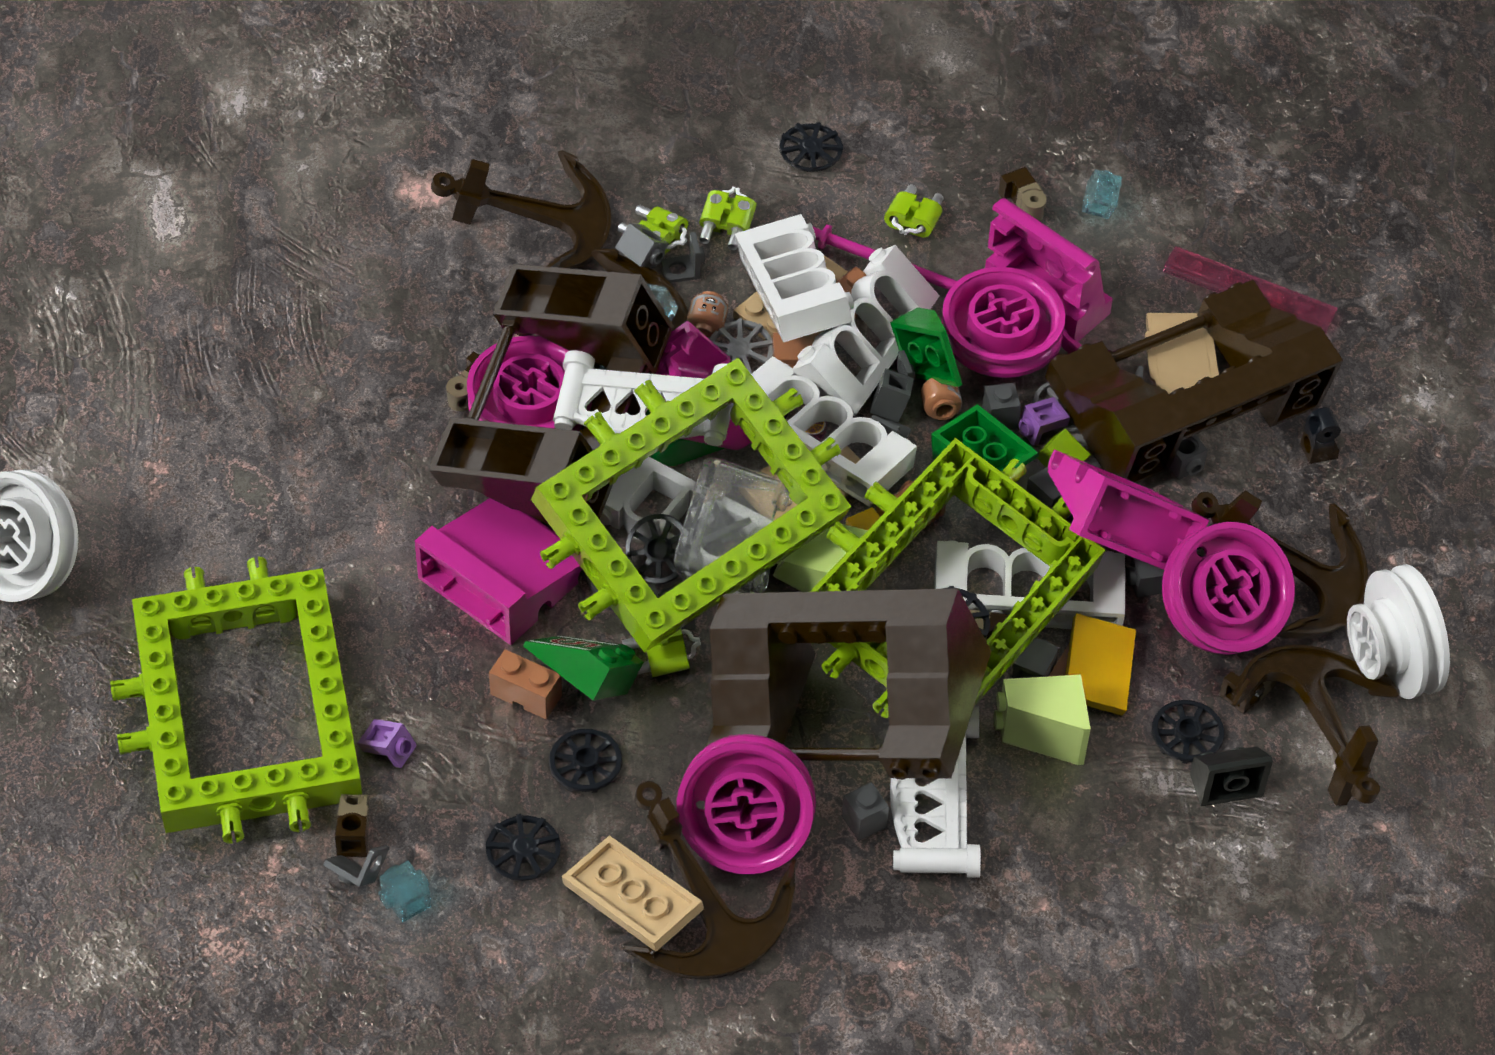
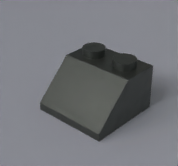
M1257 746L1249 748L1236 747L1230 751L1218 753L1205 752L1199 756H1194L1190 776L1200 806L1263 797L1273 763L1272 756Z

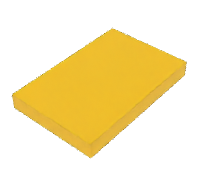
M1076 613L1072 620L1065 675L1081 674L1087 706L1123 716L1127 711L1136 630Z

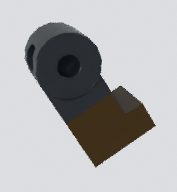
M1330 408L1316 409L1307 417L1300 445L1309 464L1338 459L1340 451L1335 439L1340 435L1341 428Z

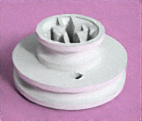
M32 470L0 472V600L18 602L45 597L56 591L66 581L74 566L78 550V528L74 511L61 488L47 476Z
M1403 564L1394 567L1391 571L1383 569L1373 572L1366 583L1364 604L1353 605L1349 609L1347 616V633L1350 648L1359 669L1368 679L1372 680L1380 679L1386 673L1399 689V696L1405 699L1419 697L1422 693L1432 694L1441 691L1449 675L1450 651L1443 615L1431 587L1423 575L1411 565Z

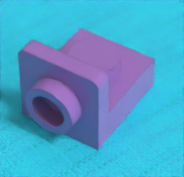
M1051 397L1025 405L1018 427L1021 434L1028 439L1032 446L1040 443L1042 433L1067 426L1070 416L1057 399Z
M377 719L372 721L357 743L363 752L388 756L394 767L397 768L403 767L416 748V742L403 723Z

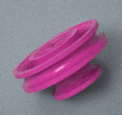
M991 267L965 275L950 288L943 303L941 322L946 329L954 358L958 362L984 375L1011 378L1038 371L1056 356L1063 339L1065 309L1058 293L1040 277L1016 268Z
M541 336L513 337L479 420L556 429L553 418L565 373L563 362L565 354L569 350ZM497 343L480 354L471 366L467 378L469 411ZM592 401L587 405V411L591 410ZM576 424L572 431H579L582 425Z
M1222 522L1194 531L1182 539L1174 548L1165 565L1162 579V595L1168 617L1176 630L1189 643L1210 653L1222 655L1237 654L1265 645L1275 638L1285 626L1294 603V578L1291 566L1284 552L1269 535L1245 523ZM1198 547L1204 549V556H1198Z
M738 734L714 741L693 758L678 790L676 810L679 814V822L683 826L682 834L703 860L727 872L757 874L780 867L793 858L802 848L814 820L816 792L806 766L789 748L764 736ZM704 801L705 809H699L696 803Z

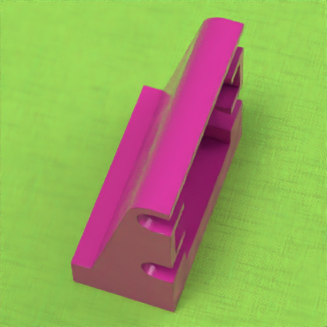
M1006 198L1000 199L992 207V210L999 215L990 224L988 248L994 251V253L986 259L985 268H1016L1032 273L1046 281L1058 293L1065 309L1064 328L1070 337L1079 342L1111 312L1113 298L1103 291L1099 261Z
M1055 449L1050 457L1048 473L1074 517L1069 530L1081 537L1164 570L1170 554L1180 541L1194 531L1207 527L1209 522L1207 518L1184 508L1179 503L1158 494L1154 490Z
M491 498L440 529L431 526L415 540L418 579L509 645H512L538 621V612L544 603L552 608L578 584V576L582 568L572 555L554 568H548L546 563L549 560L543 562L540 552L560 540L557 534L539 520L519 510L511 509Z

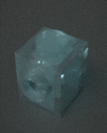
M1095 169L1086 185L1081 212L1109 219L1118 204L1122 177L1114 175L1110 171Z
M409 860L401 865H394L388 868L383 875L379 876L381 890L378 892L379 898L386 909H393L402 923L431 907L428 880L421 869H414Z

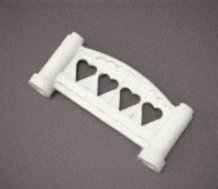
M568 351L563 362L565 373L553 418L554 427L556 429L572 430L576 424L585 426L584 422L592 415L595 418L594 414L599 412L598 410L587 411V405L604 391L611 408L609 411L602 413V416L615 433H621L646 417L648 409L638 395L634 393L639 385L642 383L646 385L645 381L650 379L661 396L666 401H671L704 379L593 369L595 364L593 356L583 351ZM717 364L714 366L713 373L727 364ZM631 394H634L641 408L640 412L637 415H630L627 412L617 414L616 409ZM733 403L719 411L714 419L711 421L709 419L694 427L691 434L686 437L683 435L679 439L701 435L704 436L705 443L709 445H722L727 436L730 411Z
M979 706L973 708L951 779H937L926 786H918L915 783L918 778L890 779L891 811L894 827L901 846L900 850H893V870H900V873L967 874V878H980V844H967L966 738H979ZM918 794H925L942 805L926 814H918L915 811V808L918 806L915 797ZM925 822L942 833L926 842L920 843L915 840V836L918 834L915 824Z

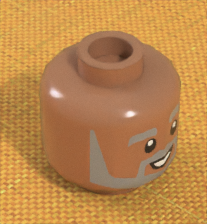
M711 291L702 292L692 299L687 321L693 324L706 337H710L715 331H719L722 327L724 328L728 315V305L720 294Z
M930 378L923 384L921 399L928 416L937 420H948L960 411L962 397L959 387L941 384L933 378Z

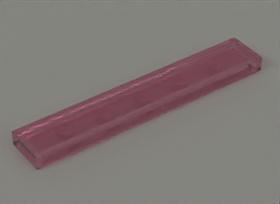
M1177 246L1174 247L1163 269V272L1217 293L1228 290L1235 283H1245L1254 279L1271 307L1295 314L1299 320L1320 326L1325 334L1334 320L1338 309L1327 303Z

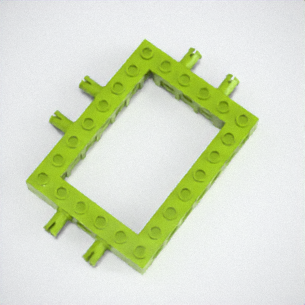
M739 358L728 363L671 401H665L650 379L645 381L646 385L642 383L635 389L634 393L638 395L650 411V414L621 433L613 431L601 412L595 413V418L593 415L584 422V425L590 430L600 446L537 486L531 498V501L560 538L559 541L540 552L543 562L549 560L546 566L552 569L572 555L598 590L595 594L578 603L581 613L587 610L584 617L590 621L593 617L611 607L644 653L718 604L723 594L734 593L835 525L836 522L841 521L852 507L821 467V465L841 454L839 445L836 444L832 447L831 445L835 443V440L829 437L811 451L808 450L783 417L795 408L803 405L801 395L799 394L794 398L793 395L798 391L791 388L774 401H771ZM733 403L734 405L730 411L732 422L735 426L739 425L752 442L751 447L754 451L758 450L771 467L770 472L772 475L776 474L790 492L788 496L797 506L657 598L586 501L591 499L594 492L608 483L610 485L614 484L620 475L630 471L633 467L635 469L639 468L645 459L657 451L662 453L671 442L676 441L683 435L685 437L688 436L694 427L707 419L711 421L719 411Z
M955 438L898 498L882 487L877 481L873 483V486H870L864 498L875 504L885 513L861 538L850 532L840 522H836L831 527L826 538L838 545L846 554L810 592L866 590L954 495L1050 566L1047 574L1040 581L1036 580L1033 583L1029 594L1021 602L1017 601L1010 615L1003 623H997L992 635L986 640L992 652L975 702L976 705L1098 568L1106 550L1096 542L1081 537L1069 530L1071 524L1066 519L1071 515V512L1065 505L1062 496L1050 509L1016 483L1027 473L1026 466L1023 463L1017 469L1015 468L1020 460L1012 459L1002 471H999ZM886 642L829 643L836 650L822 663V669L826 674L833 669L834 671L830 674L831 678H838L840 673L853 661L887 687L888 662ZM887 690L873 703L876 713L884 709L881 714L884 718L889 717Z
M259 556L258 568H256L254 557L247 561L250 580L205 587L204 570L200 567H194L196 577L193 578L190 567L183 574L187 590L132 599L142 673L139 674V677L110 681L113 702L143 696V699L146 700L149 727L138 732L117 734L120 755L144 750L153 752L165 834L221 824L223 841L232 844L231 832L234 831L236 843L244 839L241 820L287 812L290 830L299 832L298 820H301L302 830L306 831L311 827L308 809L339 804L341 794H362L360 773L323 568L269 577L267 560ZM298 611L322 757L191 779L185 729L181 714L182 708L178 692V680L173 659L174 652L169 631L177 639H190L193 635L211 632L221 634L223 630L241 627L251 629L254 628V625L278 621L280 624L287 623L296 617Z

